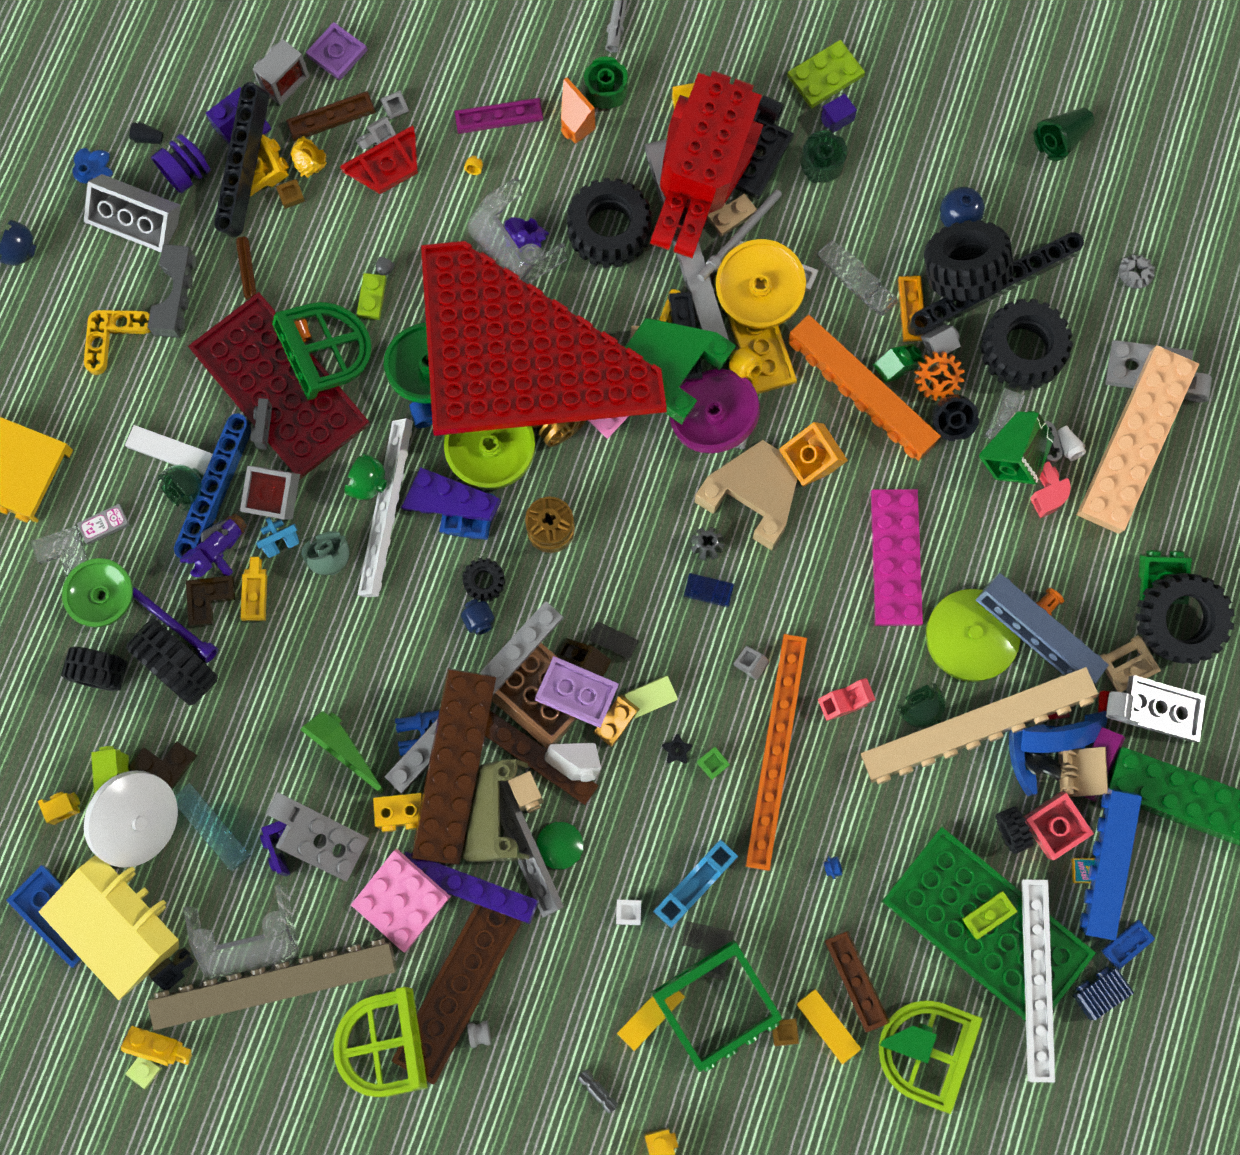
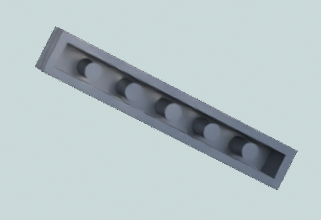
M1001 573L993 578L977 597L976 601L1063 675L1087 667L1095 685L1109 666L1098 654H1095L1082 640L1075 637L1064 625L1056 621L1045 609L1037 605L1026 593L1018 589Z

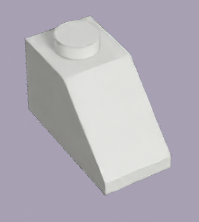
M596 743L550 744L544 756L547 763L572 781L581 780L582 782H589L595 780L601 769Z

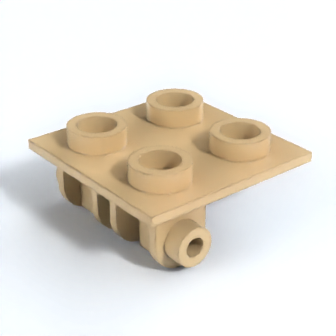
M1106 747L1058 752L1060 769L1063 771L1059 780L1060 792L1067 793L1069 797L1107 794Z

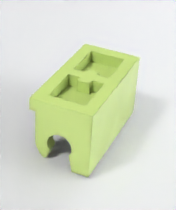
M666 675L623 694L625 698L640 709L634 718L678 700L669 677Z

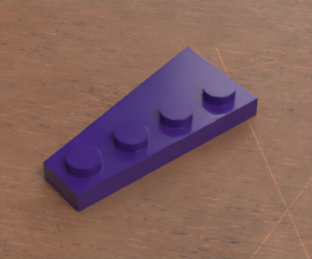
M420 467L401 509L404 511H420L427 514L437 513L443 516L452 517L453 515L467 519L492 521L501 500Z

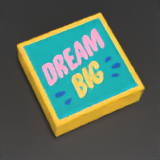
M1095 858L1071 859L1073 883H1091L1088 873L1090 865H1094Z

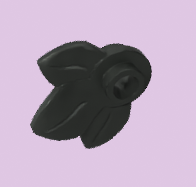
M1024 752L1025 765L1034 775L1044 772L1057 781L1060 780L1061 772L1063 771L1060 769L1061 765L1056 760L1044 756L1043 753Z

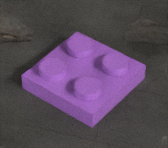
M333 22L308 49L306 55L340 81L368 50L366 45Z

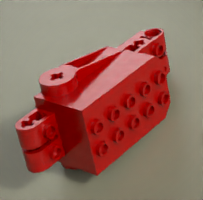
M714 70L711 76L698 72L689 98L680 95L668 127L660 179V188L666 199L650 241L652 245L669 250L674 236H677L678 239L673 252L691 259L694 256L708 214L723 208L752 159L764 125L753 121L762 95L752 92L754 85L736 78L732 85L730 84V76ZM685 213L686 217L683 222V225L681 226L679 225V222L682 214Z

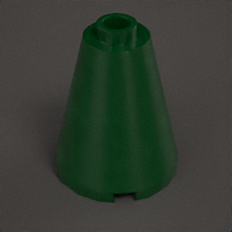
M1080 108L1040 121L1037 124V129L1034 130V141L1038 150L1041 153L1045 151L1048 155L1047 159L1057 162L1066 158L1094 125L1093 113L1087 108Z

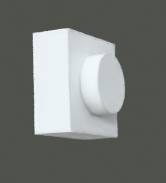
M617 899L616 924L640 925L641 900Z

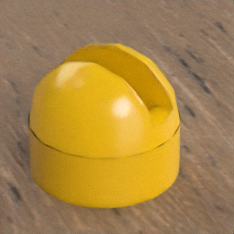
M475 155L470 156L465 163L464 169L469 174L479 175L483 168V162L481 158H477Z

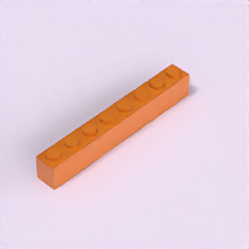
M809 314L790 332L788 338L790 346L795 351H800L806 356L805 359L811 366L819 368L827 381H833L838 386L840 393L845 397L849 396L854 401L857 409L861 412H866L877 427H882L888 432L887 435L893 442L902 445L909 457L920 461L938 443L941 436Z

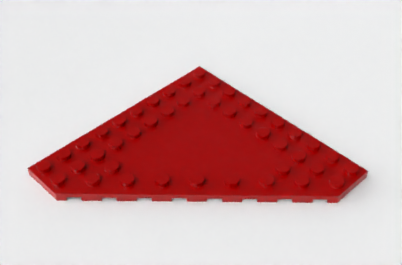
M466 241L421 245L434 436L667 412L661 368L655 364H649L643 360V356L629 347L626 349L618 343V340L606 332H600L593 327L592 323L580 315L576 316L569 312L566 306L555 299L551 300L546 297L543 291L530 283L523 282L517 274L506 267L503 269L496 264L494 259L483 252H477Z

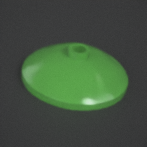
M102 558L90 559L77 565L67 576L62 589V601L67 613L75 621L88 627H104L118 621L127 612L133 598V584L126 570L116 562ZM105 593V598L100 600V594Z

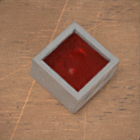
M284 39L278 44H274L270 52L263 59L258 60L253 68L259 86L280 106L309 77L302 54Z
M247 466L240 511L279 519H293L300 474L258 466Z

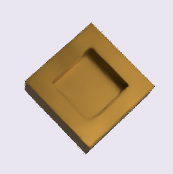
M297 179L276 186L285 209L305 202Z
M796 1018L780 1020V1025L772 1030L775 1047L800 1044Z

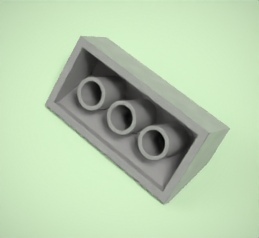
M101 174L88 181L83 222L161 252L162 245L169 244L178 226L181 205Z

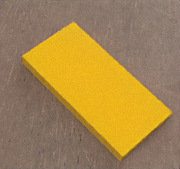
M727 315L738 349L747 347L762 359L763 369L761 374L756 379L749 380L757 394L797 383L779 326L768 329L748 328L738 324Z

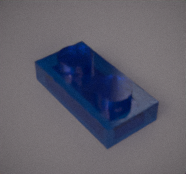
M689 573L684 597L729 608L734 584Z

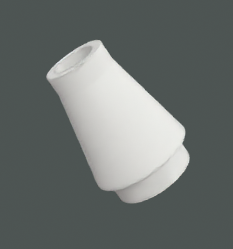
M1068 426L1057 430L1065 458L1074 461L1086 453L1085 444Z

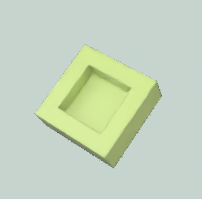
M138 1057L126 1072V1075L142 1088L147 1089L162 1067L156 1062Z

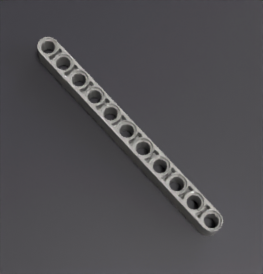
M667 139L645 144L647 160L662 207L666 197L660 188V179ZM685 213L682 214L679 222V225L681 226L683 225V222L686 217ZM674 236L672 241L674 248L678 239L677 236ZM698 242L692 259L676 253L687 291L692 292L695 318L699 329L717 332L729 340L710 277L708 276L704 282L700 281L697 277L706 266Z

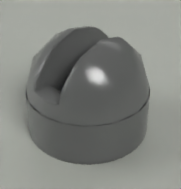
M379 257L375 267L380 275L387 276L393 271L395 264L387 258Z

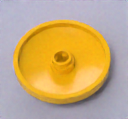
M756 239L744 242L733 248L724 257L718 268L716 293L719 303L732 320L748 328L768 329L786 322L799 309L805 295L806 277L800 260L792 250L776 241Z

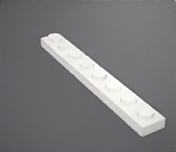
M407 418L392 421L383 465L385 470L384 479L387 480L385 490L382 493L378 492L358 590V595L362 597H378L382 587L381 581L386 566L388 547L391 542L392 526L395 522V511L399 501L405 461L408 456L407 450L412 436L413 421Z
M1021 880L1028 1082H1055L1048 880Z

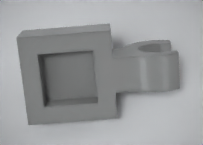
M384 116L367 126L369 133L358 137L356 142L364 150L373 143L378 145L396 135L388 118Z

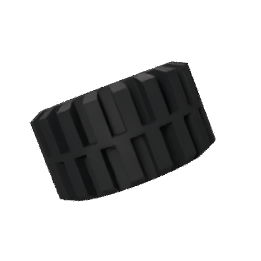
M70 647L61 676L77 684L102 690L118 691L121 690L128 662L119 656L83 647Z

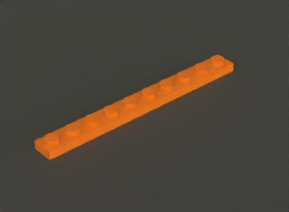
M783 635L745 865L748 868L770 871L807 641L805 637Z

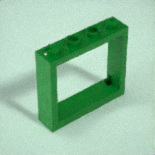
M734 939L651 991L652 996L699 1072L702 1070L707 1072L717 1065L716 1061L724 1056L725 1058L733 1056L738 1052V1047L745 1043L749 1045L759 1038L758 1035L765 1030L768 1032L772 1031L780 1025L779 1021L783 1019ZM735 955L771 1014L700 1059L666 1004L665 999Z

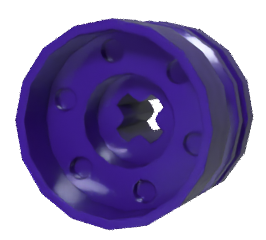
M180 133L176 136V139L181 147L171 140L169 145L173 151L172 154L161 148L151 156V159L168 182L180 194H183L193 186L189 177L190 174L200 180L202 175L198 168L206 175L211 169L197 146Z

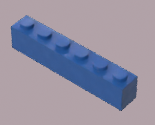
M1108 788L1107 794H1103L1101 807L1104 808L1103 818L1099 817L1097 823V831L1100 832L1099 840L1095 841L1093 846L1095 862L1094 865H1090L1088 873L1091 884L1090 889H1086L1084 895V903L1087 904L1086 912L1082 913L1080 917V927H1083L1082 931L1086 935L1116 941L1142 796L1137 793Z

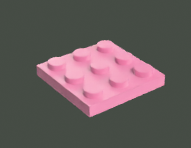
M396 849L368 882L351 906L405 953L451 896Z

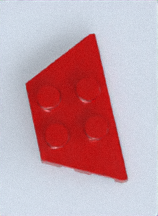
M413 125L340 166L341 171L379 194L418 173L416 136Z

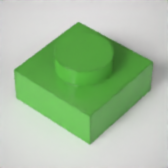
M716 747L712 748L696 762L711 781L730 766Z

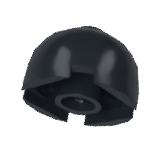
M951 394L943 397L936 403L932 411L934 428L943 439L955 441L962 438L964 440L975 432L979 424L978 409L965 396Z

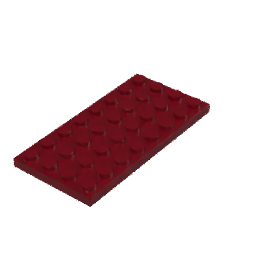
M258 292L188 345V348L254 427L256 423L253 415L254 407L258 406L259 398L269 400L272 405L268 444L293 473L300 474V480L368 427L370 422L339 386L320 391L315 399L307 400L272 325L276 311ZM309 353L320 378L328 376V372Z

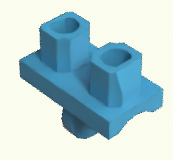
M271 517L266 518L268 525L261 528V532L263 535L268 532H272V534L256 542L258 548H262L268 558H271L280 553L275 541L283 538L288 549L299 544L296 533L298 529L294 523L277 531V528L284 525L282 519L273 522Z

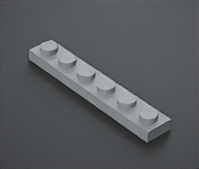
M499 781L500 822L506 836L517 842L519 853L529 855V860L517 861L534 899L539 901L537 906L542 918L564 908L508 781Z

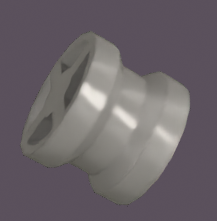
M488 1020L482 1021L481 1024L477 1025L468 1023L471 1048L477 1047L478 1044L491 1045Z

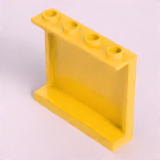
M0 417V512L6 515L8 512L16 514L15 518L26 523L29 520L38 523L39 520L34 515L63 457L70 458L73 449L67 443Z

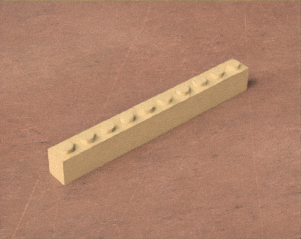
M1087 667L865 751L861 753V757L871 782L877 781L878 785L890 781V776L897 773L900 776L909 774L914 771L913 767L922 765V767L930 766L936 763L935 759L942 756L945 759L954 757L959 754L958 750L967 748V750L975 749L981 746V741L987 739L990 742L996 741L1004 737L1003 733L1010 730L1013 733L1022 731L1026 728V724L1035 722V725L1049 720L1048 716L1055 713L1058 716L1071 712V707L1080 704V707L1088 706L1094 703V698L1097 697L1098 692Z

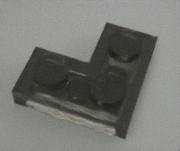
M687 921L682 946L704 950V957L733 940L734 932ZM729 959L703 976L725 980Z

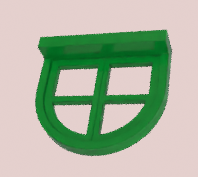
M316 302L279 311L274 315L272 325L307 400L315 399L320 391L353 381L364 371L371 355V340L365 325L351 311L336 304ZM316 316L326 339L305 345L294 321ZM322 316L334 317L344 322L353 332L332 337ZM358 340V357L354 364L347 369L337 346ZM331 348L342 371L320 378L309 353Z

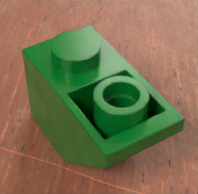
M914 344L891 348L873 366L884 382L887 383L909 373L919 366V361L924 363L925 360L918 347L914 346Z

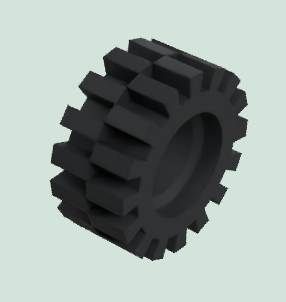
M478 558L479 561H471V565L466 566L462 579L468 595L485 602L486 600L493 601L494 597L498 598L500 596L499 593L503 592L505 585V576L501 566H498L496 561L492 562L489 558H486V560ZM481 572H488L493 577L492 584L487 588H480L475 584V578Z
M1013 806L996 814L999 832H1001L1005 844L1009 846V850L1013 854L1033 847L1032 833L1029 831L1030 828L1017 807Z

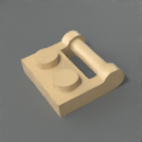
M1138 635L1131 638V642L1108 654L1103 653L1099 655L1109 664L1105 672L1117 692L1127 690L1129 676L1135 675L1147 679L1161 671L1144 641ZM1134 650L1139 652V656L1117 668H1114L1111 663Z

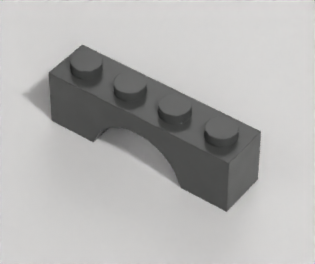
M163 244L159 265L165 274L172 277L173 288L165 301L151 306L148 329L155 336L180 338L181 331L185 328L184 311L189 306L187 295L188 289L192 288L193 279L191 272L192 268L194 269L196 266V256L188 246Z

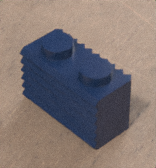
M1106 966L1095 973L1097 978L1092 982L1085 980L1076 986L1077 992L1072 996L1089 1020H1097L1134 994L1117 968L1109 969Z

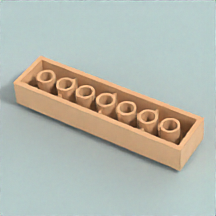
M1157 345L1150 351L1076 514L1077 516L1118 534L1125 531L1198 369L1199 363Z

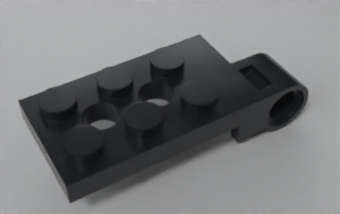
M766 95L761 98L753 120L764 124L755 150L762 149L765 151V155L758 157L753 153L747 167H753L756 172L751 175L744 172L735 186V189L758 200L794 136V133L776 125L784 109V104Z

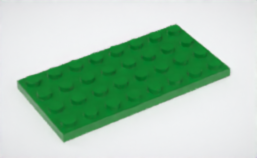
M940 827L881 902L1026 1022L1022 892L947 830ZM1003 891L1017 912L976 940L962 918ZM1049 915L1052 1009H1054L1096 952Z

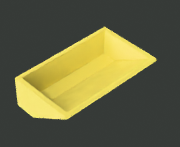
M94 855L75 871L42 907L39 913L113 995L120 1000L143 981L151 971L179 949V940L158 918L165 910L166 902L162 900L152 908H149L141 900L149 891L144 887L138 893H135L127 884L136 875L135 869L130 867L118 875L108 863Z

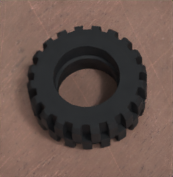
M603 178L602 182H598V180L591 181V186L589 187L584 185L580 188V195L575 193L572 203L569 204L567 210L569 240L572 241L573 249L575 252H579L583 260L589 258L590 264L597 266L600 263L603 268H609V265L615 264V267H621L622 262L626 261L629 264L634 261V255L639 257L643 253V247H647L649 236H651L652 215L647 199H644V194L640 189L635 191L633 184L630 182L623 184L622 179L616 178L615 181H610V178ZM603 210L619 211L630 220L628 229L613 237L601 236L595 233L588 223L596 213Z
M966 220L964 223H953L950 227L942 228L939 233L936 232L925 246L924 261L928 283L932 290L942 297L946 296L949 300L959 299L960 301H967L968 299H973L975 301L983 296L985 298L992 295V292L1001 290L1013 274L1010 237L1001 227H996L991 222L984 223L982 220L971 222V220Z
M1018 299L1015 305L1013 302L1005 304L1004 308H999L995 312L981 339L983 343L980 347L981 353L984 354L982 358L984 365L989 364L988 371L992 376L994 374L998 376L997 381L1002 384L1006 381L1010 383L1009 387L1014 389L1018 385L1021 386L1022 390H1029L1031 385L1036 389L1042 387L1044 383L1048 384L1059 374L1068 361L1073 342L1070 340L1072 331L1066 328L1069 323L1066 318L1061 319L1059 316L1061 312L1056 308L1052 310L1049 308L1050 304L1046 302L1039 304L1037 299H1030L1029 302H1026L1025 299ZM1016 329H1026L1034 332L1045 345V356L1037 360H1027L1017 356L1007 343V334Z
M1197 574L1165 575L1162 580H1155L1152 583L1153 587L1146 588L1142 593L1145 595L1144 600H1139L1137 606L1141 607L1140 613H1136L1135 620L1140 621L1137 631L1138 634L1143 635L1142 640L1146 646L1151 648L1150 651L1154 654L1177 663L1196 664L1200 660L1207 661L1211 659L1212 653L1218 654L1223 649L1221 646L1222 642L1228 643L1231 638L1227 634L1229 629H1234L1235 624L1230 622V617L1235 616L1234 609L1228 607V604L1232 602L1229 596L1223 595L1225 590L1220 585H1215L1214 580ZM1181 596L1195 598L1203 612V621L1199 631L1187 640L1174 638L1166 625L1168 608Z
M156 619L149 620L127 643L126 649L189 706L195 705L217 682L218 675Z

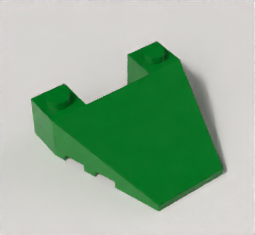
M645 318L625 348L629 347L643 356V360L649 364H655L661 368L667 406L665 414L682 425L694 408L697 400L679 387L700 358L721 370L733 353L736 345L717 332Z

